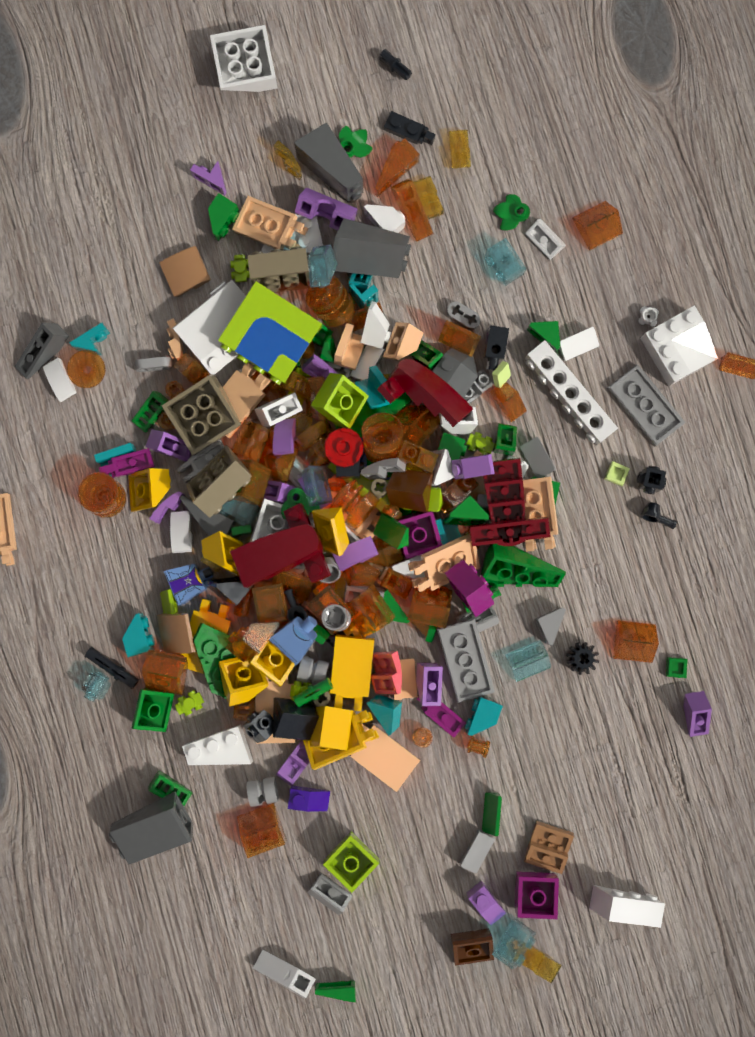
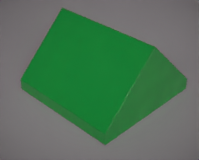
M469 496L443 520V525H481L489 520V515Z
M151 688L140 689L132 729L166 732L174 693Z

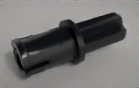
M387 49L380 53L379 60L385 63L391 72L395 71L404 80H408L411 77V70L401 63L400 58L394 57Z

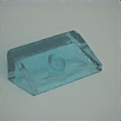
M307 466L302 471V477L309 506L332 503L333 499L325 467Z

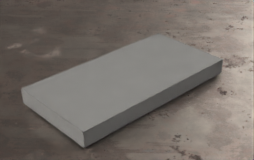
M638 364L607 388L654 447L686 423Z
M475 618L437 628L457 702L495 692Z

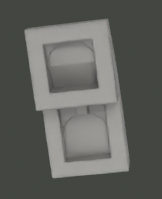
M399 458L386 459L365 467L361 470V475L369 480H376L378 478L386 480L387 472H405L406 464Z

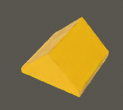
M342 508L313 510L312 515L315 528L322 539L323 549L337 556L343 555L349 545Z
M328 706L315 707L319 719L312 734L310 746L347 751L353 711Z

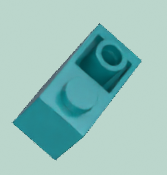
M143 613L135 614L122 638L127 657H133L154 650L155 641L152 634L149 635L147 628L150 626L149 621Z
M479 697L478 700L475 699L471 708L474 711L472 718L467 719L464 728L467 729V735L473 736L496 725L503 705L483 697Z

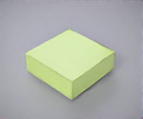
M502 361L492 372L495 387L501 388L511 376L509 364L505 361Z
M612 461L604 480L622 487L630 468Z

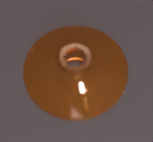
M78 351L68 361V376L78 387L93 388L101 383L105 376V363L93 351ZM87 366L91 368L90 373L85 372Z

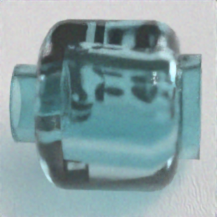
M99 671L89 673L81 686L82 691L85 693L84 697L93 702L95 699L102 700L111 686L110 678Z

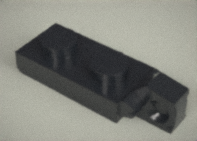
M393 111L390 112L384 125V131L416 145L423 142L432 145L435 140L436 134L428 131V127Z

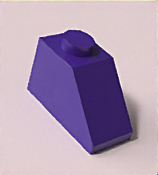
M292 785L288 809L306 812L328 811L330 791Z

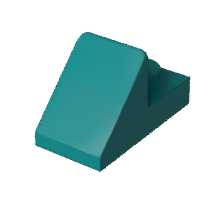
M100 323L69 343L78 351L101 356L102 354L95 343L105 340L110 332L103 323Z

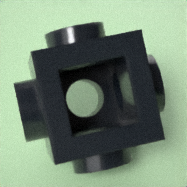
M656 466L646 467L642 472L638 473V488L643 489L644 493L652 495L655 492L661 491L666 485V471L660 470Z
M265 710L253 711L246 717L247 721L243 724V727L246 729L247 735L253 738L256 743L266 741L273 734V717Z

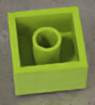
M329 373L310 406L336 426L350 429L369 396L344 375Z
M351 831L324 859L323 866L352 893L379 865V858Z

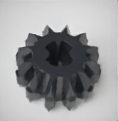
M576 642V649L572 646L569 647V650L573 653H566V657L571 658L566 663L567 665L573 664L570 670L575 671L577 669L579 675L583 673V670L586 674H590L589 667L592 670L596 669L593 662L599 663L598 659H594L599 653L592 652L595 647L593 645L588 647L587 642H583L582 647L579 642ZM580 654L585 655V662H579L581 660Z

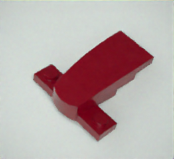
M417 359L401 360L389 375L388 380L377 389L390 404L406 392L417 407L423 403L434 417L441 413L452 427L473 410V407L455 389L422 363L418 362Z
M521 458L493 461L495 474L483 476L492 523L470 526L472 546L489 544L515 546L525 542V540L551 537L548 517L525 519Z
M302 503L283 511L290 527L289 529L267 535L230 551L244 588H248L262 580H268L283 571L287 572L301 563H304L311 583H316L331 576L322 553V539L318 531L311 525Z

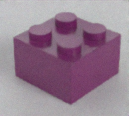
M418 511L394 518L409 528V544L401 548L405 559L425 554L442 546L433 512Z
M461 560L446 571L445 575L455 594L472 614L477 617L494 604L491 597L493 593L489 589V584L482 575L480 577L477 575L478 572L471 563L468 565L464 560Z
M516 871L515 913L517 918L558 920L559 878L555 873Z

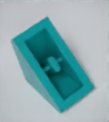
M352 273L349 285L353 283L362 294L370 287L373 275Z
M377 694L366 703L388 736L400 727L401 701Z

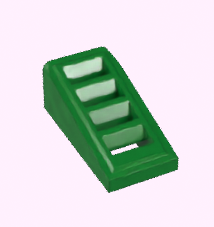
M152 391L131 421L143 432L147 433L165 411L162 405L169 400L160 392ZM151 405L157 409L156 412L150 408ZM146 411L152 415L151 418L145 414ZM143 417L148 423L145 424L140 418Z
M158 770L148 786L151 793L161 798L172 793L174 788H176L178 796L181 792L184 793L180 799L183 806H185L193 794L191 790ZM160 780H162L163 782L161 786L158 788L157 785L160 782ZM167 784H169L170 786L168 790L164 792L163 790L165 789Z
M355 981L317 983L315 995L356 1003Z

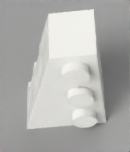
M241 724L182 746L188 765L251 764L253 762Z
M593 885L589 909L608 921L661 928L665 903L659 901L658 897L652 894L644 896L632 891L625 892Z

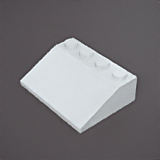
M233 280L228 282L173 327L174 331L211 375L216 374L238 356L233 351L228 353L220 348L222 344L218 341L246 297Z

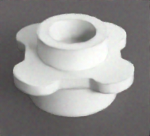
M642 307L640 309L641 317L638 320L639 324H649L651 327H654L657 324L656 319L659 311L656 308Z

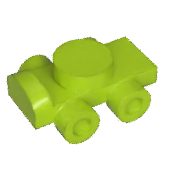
M243 254L234 255V261H230L231 268L235 269L234 272H231V277L235 279V282H247V278H250L249 270L246 271V267H249L248 260H246Z
M475 432V434L470 433L466 443L469 445L468 450L475 452L476 449H479V452L483 455L491 454L495 445L491 437L486 436L483 438L479 432Z
M294 681V685H291L290 690L291 699L294 701L293 696L308 689V686L311 685L310 682H303V686H301L302 682Z
M194 690L188 693V698L182 696L177 699L179 703L175 704L179 715L184 713L187 716L192 713L191 709L195 708L197 711L203 708L202 703H204L200 692L196 693Z

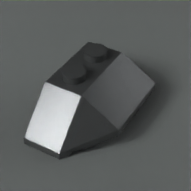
M458 344L443 355L433 370L435 374L447 382L463 398L478 378L473 353ZM423 403L417 407L428 415L434 416Z

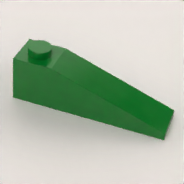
M490 544L485 553L481 575L489 585L494 586L496 584L497 587H504V584H515V587H522V584H533L534 587H558L566 575V571L514 546Z

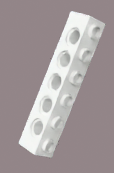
M543 341L525 357L526 365L532 371H536L539 375V381L550 388V394L556 400H560L563 404V410L574 417L575 424L580 429H584L587 433L586 437L591 443L598 445L618 429L546 341ZM541 362H548L550 368L544 369L541 366ZM553 376H559L562 379V383H555ZM565 391H572L574 398H568ZM583 405L586 408V413L579 412L577 406ZM590 419L598 422L597 428L590 425Z

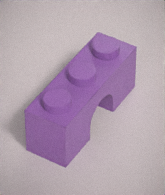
M307 187L299 195L295 213L311 220L315 216L329 219L331 221L329 227L339 230L344 218L355 221L358 211L355 207Z

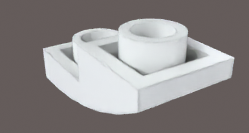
M56 358L43 366L48 382L60 402L77 393L72 378L67 375L64 363L60 358Z
M190 511L171 512L170 537L172 553L192 552L193 534L190 531L192 515Z

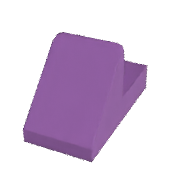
M218 161L211 172L204 166L199 167L193 164L190 169L193 178L223 195L227 193Z

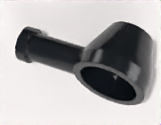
M649 502L641 513V518L646 521L659 522L670 529L676 527L677 521L662 516L660 505L657 503Z
M292 588L284 590L283 593L290 606L287 613L288 620L291 621L296 618L295 611L299 610L302 615L298 617L304 621L307 618L306 609L297 604Z

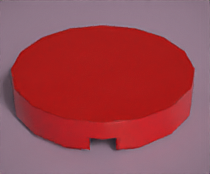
M339 428L331 432L325 440L324 450L326 457L337 467L353 466L362 456V439L357 432L349 428Z

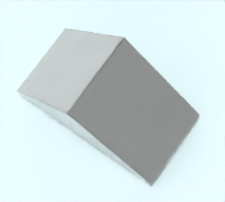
M558 608L535 618L545 643L553 646L566 611L565 608Z

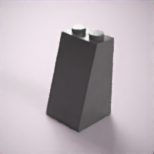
M327 122L294 142L297 159L347 202L355 201L364 193L363 177Z
M344 218L335 236L329 270L399 278L401 271L405 272L408 261L405 260V256H409L411 244H408L410 236Z
M174 791L112 823L109 837L113 843L117 844L121 858L126 859L128 864H132L191 842L193 838V821Z

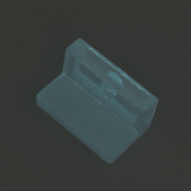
M541 640L505 654L516 682L551 668L548 652Z

